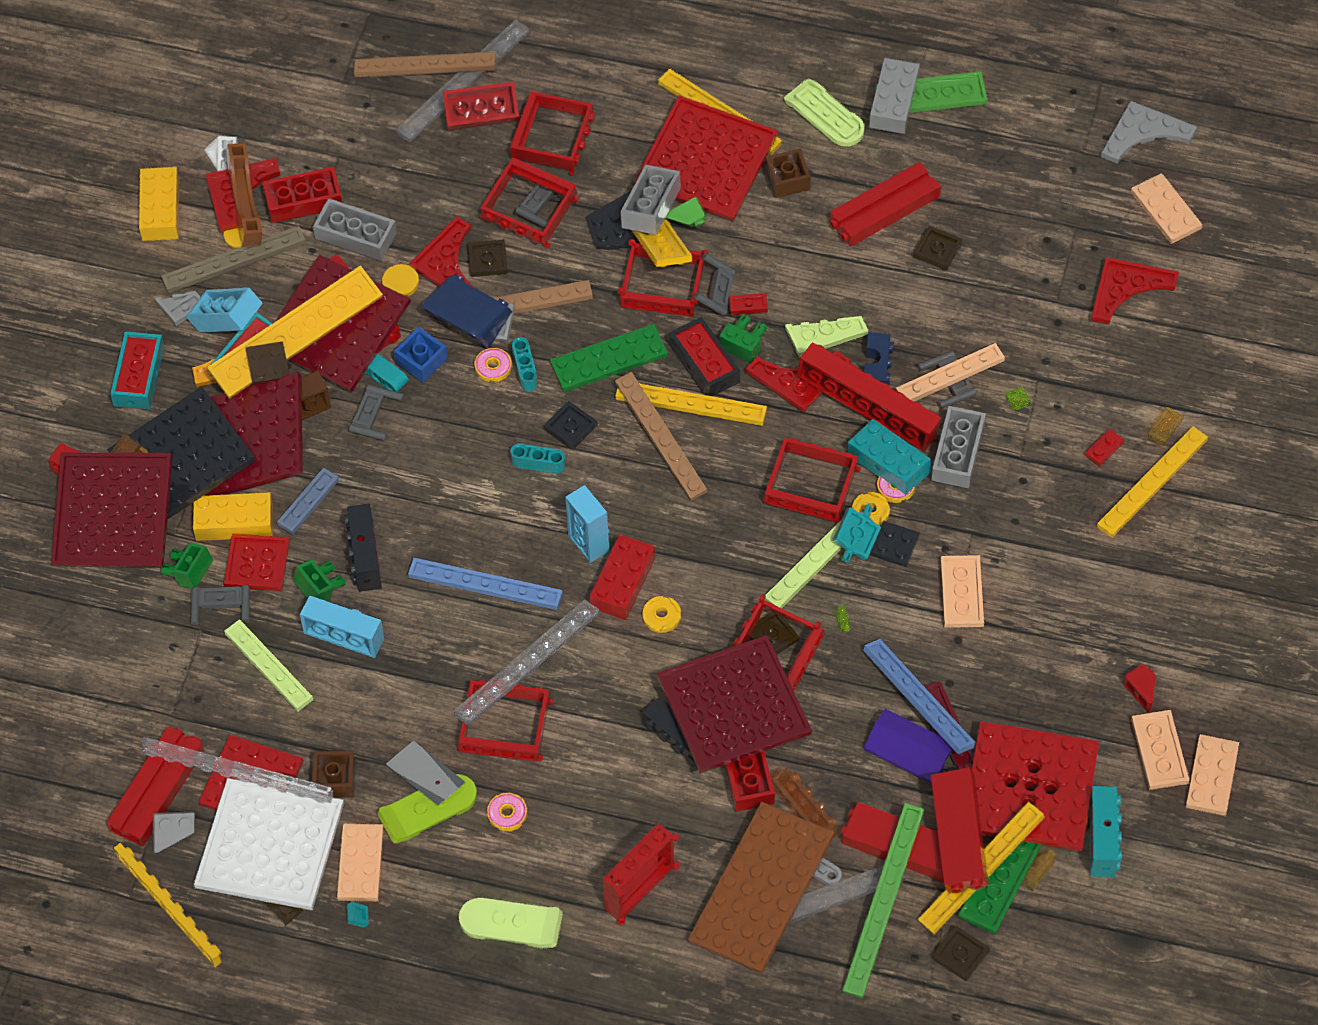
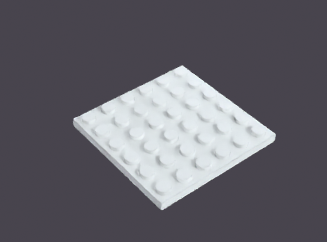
M227 778L196 876L195 888L313 910L344 801L337 798Z

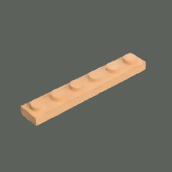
M994 343L896 387V391L903 393L912 401H917L1003 362L1005 357L997 344Z

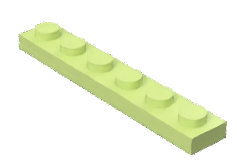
M841 521L765 595L766 601L783 608L843 548L833 541Z
M240 619L224 631L225 635L297 711H300L313 701L312 695Z

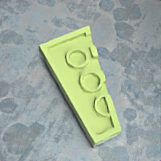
M861 316L839 318L837 321L831 322L821 320L820 323L813 324L803 322L801 325H785V330L799 358L812 342L822 345L827 349L868 335V329Z

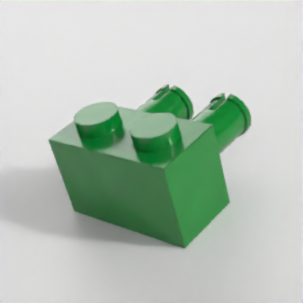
M741 314L735 325L727 324L719 336V342L728 353L751 363L761 351V337L767 330V326L764 323L761 325V322H757L751 333L745 331V328L751 322V319L747 315L744 319L745 314Z
M190 542L185 551L176 548L173 549L174 552L171 551V560L178 562L176 565L164 563L166 567L161 568V573L165 576L175 577L179 586L192 589L197 588L213 562V558L206 546Z
M313 559L296 566L293 581L307 599L309 596H313L324 601H330L333 591L346 585L345 578H341V574L330 580L325 576L335 571L333 563L331 564L330 560L319 566L316 565Z

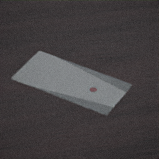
M412 741L386 763L438 806L465 783L464 780L415 741Z

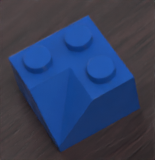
M418 327L394 350L395 363L424 383L448 359L447 346Z

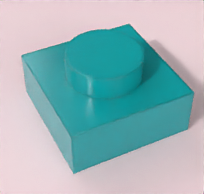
M355 902L347 904L348 923L363 928L368 926V906Z

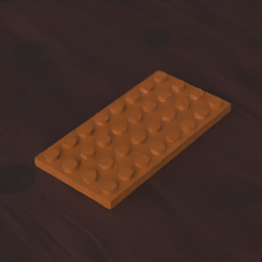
M761 802L688 939L689 942L763 974L835 836L834 832Z

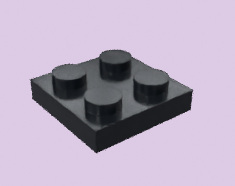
M568 401L544 425V429L574 450L598 425V421Z
M883 521L870 551V556L907 567L920 532Z

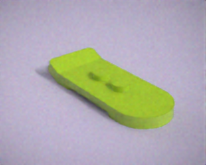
M456 774L465 783L439 806L423 793L417 791L390 805L379 808L377 815L392 842L400 843L419 835L420 832L454 815H460L468 811L477 799L474 782L467 776Z

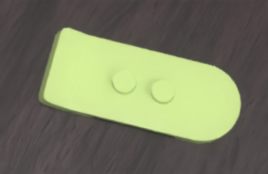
M807 79L784 97L786 105L795 109L837 145L852 146L863 138L864 124L862 120L841 105L817 82Z
M474 898L462 906L459 913V922L464 933L473 938H488L527 944L532 947L553 948L557 945L563 913L558 907H542L486 898Z

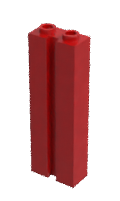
M918 162L830 211L829 224L832 229L837 230L842 241L847 242L852 247L939 198L941 186L933 176L930 177L928 175V170L922 163Z
M169 726L166 728L107 820L106 824L109 832L141 847L145 846L153 833V813H165L204 752L202 741L198 737L184 736L185 733L178 728L173 729Z
M968 767L931 775L943 878L946 889L949 893L958 894L967 887L978 890L983 888V886H988L974 773Z
M858 802L856 807H852L849 812L848 819L850 820L848 825L844 824L840 835L843 836L842 844L886 860L900 817ZM920 825L906 868L944 882L938 832Z

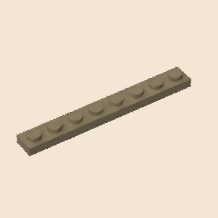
M297 226L261 239V245L242 246L164 274L161 277L169 294L304 245L306 240L300 227Z

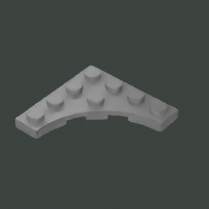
M1130 101L1102 151L1101 157L1118 164L1120 159L1134 145L1140 142L1142 144L1154 141L1155 138L1166 137L1167 140H1176L1190 144L1197 131V127Z

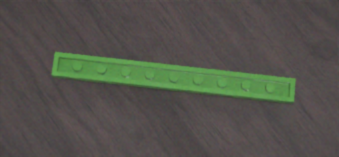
M906 803L904 805L843 989L845 994L862 999L864 997L922 821L923 808Z

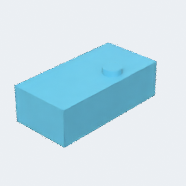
M249 287L206 290L187 314L186 318L199 332L243 330L262 305V302Z
M584 485L566 496L568 536L591 563L609 552V529L607 511Z
M309 596L300 613L304 634L375 658L384 641L381 620L362 614L356 609L351 610Z

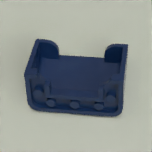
M457 274L455 276L450 275L424 300L421 308L434 319L450 324L469 335L472 339L480 341L482 346L490 348L512 313V310L508 308L509 304L501 298L496 300L465 283V279Z

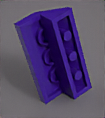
M884 709L876 721L864 747V750L931 784V775L943 772L945 762L954 750L943 737L887 709Z

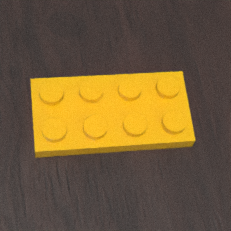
M667 219L663 221L657 235L632 230L656 267L684 264L692 261L691 253Z

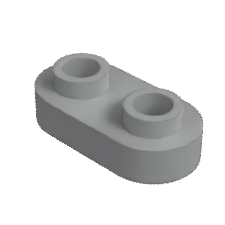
M823 858L813 878L826 886L833 887L840 883L842 873L839 867ZM831 875H832V876H834L835 878H834V879H829L828 876H831Z

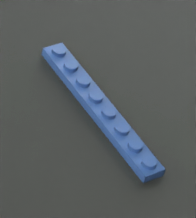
M413 558L408 573L409 578L558 610L563 595V590L418 558Z
M881 639L864 646L863 651L957 754L974 748L975 741Z

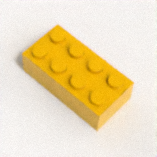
M177 167L140 169L139 230L142 241L179 239V176Z
M271 493L202 496L194 502L193 530L196 541L231 539L232 534L273 536V502Z

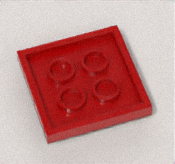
M232 534L224 586L242 587L247 585L250 589L282 591L290 544L289 537Z

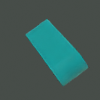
M518 337L512 342L513 358L521 388L524 391L531 392L537 388V373L528 340Z
M378 353L365 372L383 387L398 392L409 381L403 371Z
M515 444L511 448V462L517 468L555 474L561 473L565 469V455L559 449L527 444Z

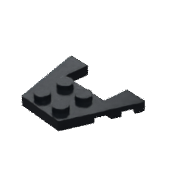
M631 191L586 216L596 249H631L632 246L628 245L631 239L640 244L636 236L630 237L628 229L622 228L621 210Z

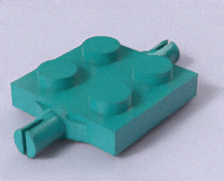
M869 504L865 505L863 513L857 512L851 507L846 509L833 538L835 543L846 550L842 557V561L845 563L850 562L852 554L862 560H866L881 529V526L874 523L869 517L873 510V506Z

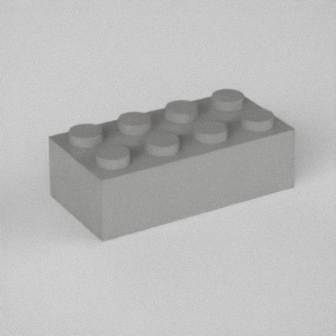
M884 58L870 114L869 128L905 134L919 78L920 64Z
M645 165L621 210L622 228L657 235L681 189L680 171Z
M329 198L313 225L315 239L380 261L383 260L397 234L395 220Z
M948 406L933 465L932 481L969 488L985 426L986 413Z

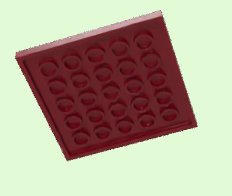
M319 254L276 321L353 270ZM372 280L383 294L380 299L287 361L311 373L319 371L323 379L353 392L411 303L410 298Z
M299 372L284 375L282 378L270 380L268 383L249 385L230 399L225 392L210 396L254 455L256 461L204 496L227 495L303 474L302 384Z
M61 452L51 565L68 567L164 568L173 455L171 453Z
M767 635L657 673V679L700 773L812 735V729Z

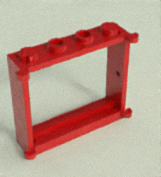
M530 91L510 146L511 158L570 170L569 175L573 176L576 164L580 163V152L585 148V137L590 134V123L595 120L596 112H593V104ZM539 106L585 116L571 157L525 147Z
M512 157L481 206L479 217L487 222L499 224L503 229H510L519 236H526L535 243H542L545 248L549 249L551 244L548 241L572 202L577 203L579 201V198L576 197L577 188L571 182ZM514 174L565 196L543 232L492 210V207Z
M629 240L628 245L632 247L623 287L618 288L617 291L618 294H621V307L694 317L696 304L698 305V300L694 299V295L700 290L705 260L702 257L705 253L709 254V252L705 249L701 250V252L696 250L689 251L692 255V261L685 264L698 265L691 300L628 292L635 258H651L641 243L638 244L635 240Z
M784 438L765 492V497L763 496L762 501L768 505L838 523L842 521L843 517L840 516L855 472L859 473L861 467L857 466L858 456L839 452L832 448L820 447L813 443L800 442L794 438ZM787 452L850 468L837 506L774 489Z
M762 594L759 598V603L756 602L752 608V616L743 624V632L740 637L738 636L735 639L733 647L748 641L764 609L810 630L807 639L787 674L788 681L793 691H795L825 635L824 629L820 627L821 622L817 621L816 624H813L766 601V596Z
M471 680L457 750L463 753L535 762L543 761L540 749L548 706L553 705L554 699L549 697V690L542 689V687L530 688L520 684L514 686L506 685L503 682L490 683L484 680ZM475 694L543 702L535 745L467 737Z
M659 823L603 878L605 910L618 920L617 924L620 926L625 924V917L672 869L678 870L680 868L678 861L674 863V842L679 840V835L677 833L672 835Z

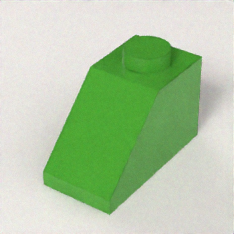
M696 197L670 210L666 216L670 221L690 227L695 226L696 228L704 225L705 220L708 219L699 199Z

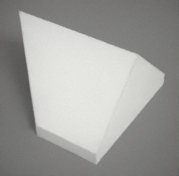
M218 136L204 149L217 171L228 169L226 161L227 144L238 143L237 137Z

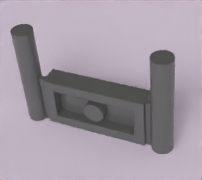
M537 184L521 203L520 207H517L515 213L545 228L548 221L537 215L551 199L555 191Z
M705 253L702 259L718 269L714 271L709 298L697 292L694 295V299L724 316L727 313L726 308L735 270Z
M950 351L918 364L920 371L935 365H939V368L956 361L957 358L954 352ZM968 378L950 385L949 387L954 396L940 401L939 405L943 409L976 396V391Z
M368 385L353 422L349 427V431L385 441L387 433L372 430L383 404L384 396L403 401L404 394Z
M244 585L242 587L192 588L191 625L199 624V607L201 609L240 607V605H242L241 621L248 623L250 587Z

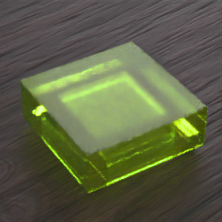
M1023 387L1005 393V398L1013 411L1031 404V400Z
M845 605L838 606L837 618L841 631H849L850 621Z

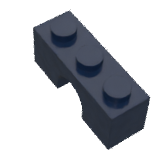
M868 332L866 358H872L878 362L875 364L865 363L864 372L871 374L880 382L890 384L891 373H887V369H891L892 357H889V353H893L894 342H890L891 334Z

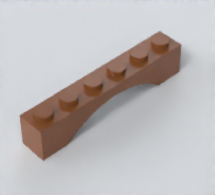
M246 143L227 144L226 161L242 246L261 245L262 228L251 189Z

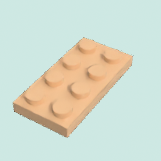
M1162 173L1131 188L1132 195L1171 244L1202 229V223Z
M980 555L941 556L944 628L984 627Z
M1171 710L1132 716L1131 721L1149 790L1189 784V777Z
M1200 734L1186 808L1226 816L1239 742Z
M343 824L337 893L338 901L379 900L384 832L382 824Z

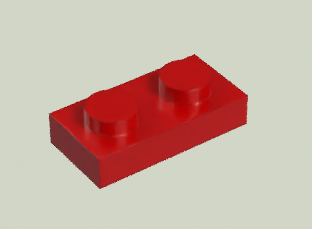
M766 293L729 296L731 315L768 312Z
M1109 429L1085 452V457L1100 467L1124 444V439Z

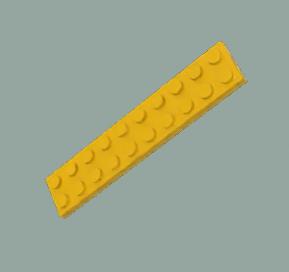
M359 266L208 366L207 370L230 399L252 384L245 347L283 341L286 359L288 360L380 299L383 294L364 269Z

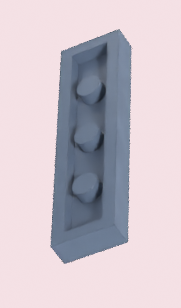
M323 468L277 521L278 526L293 535L338 483L339 477Z

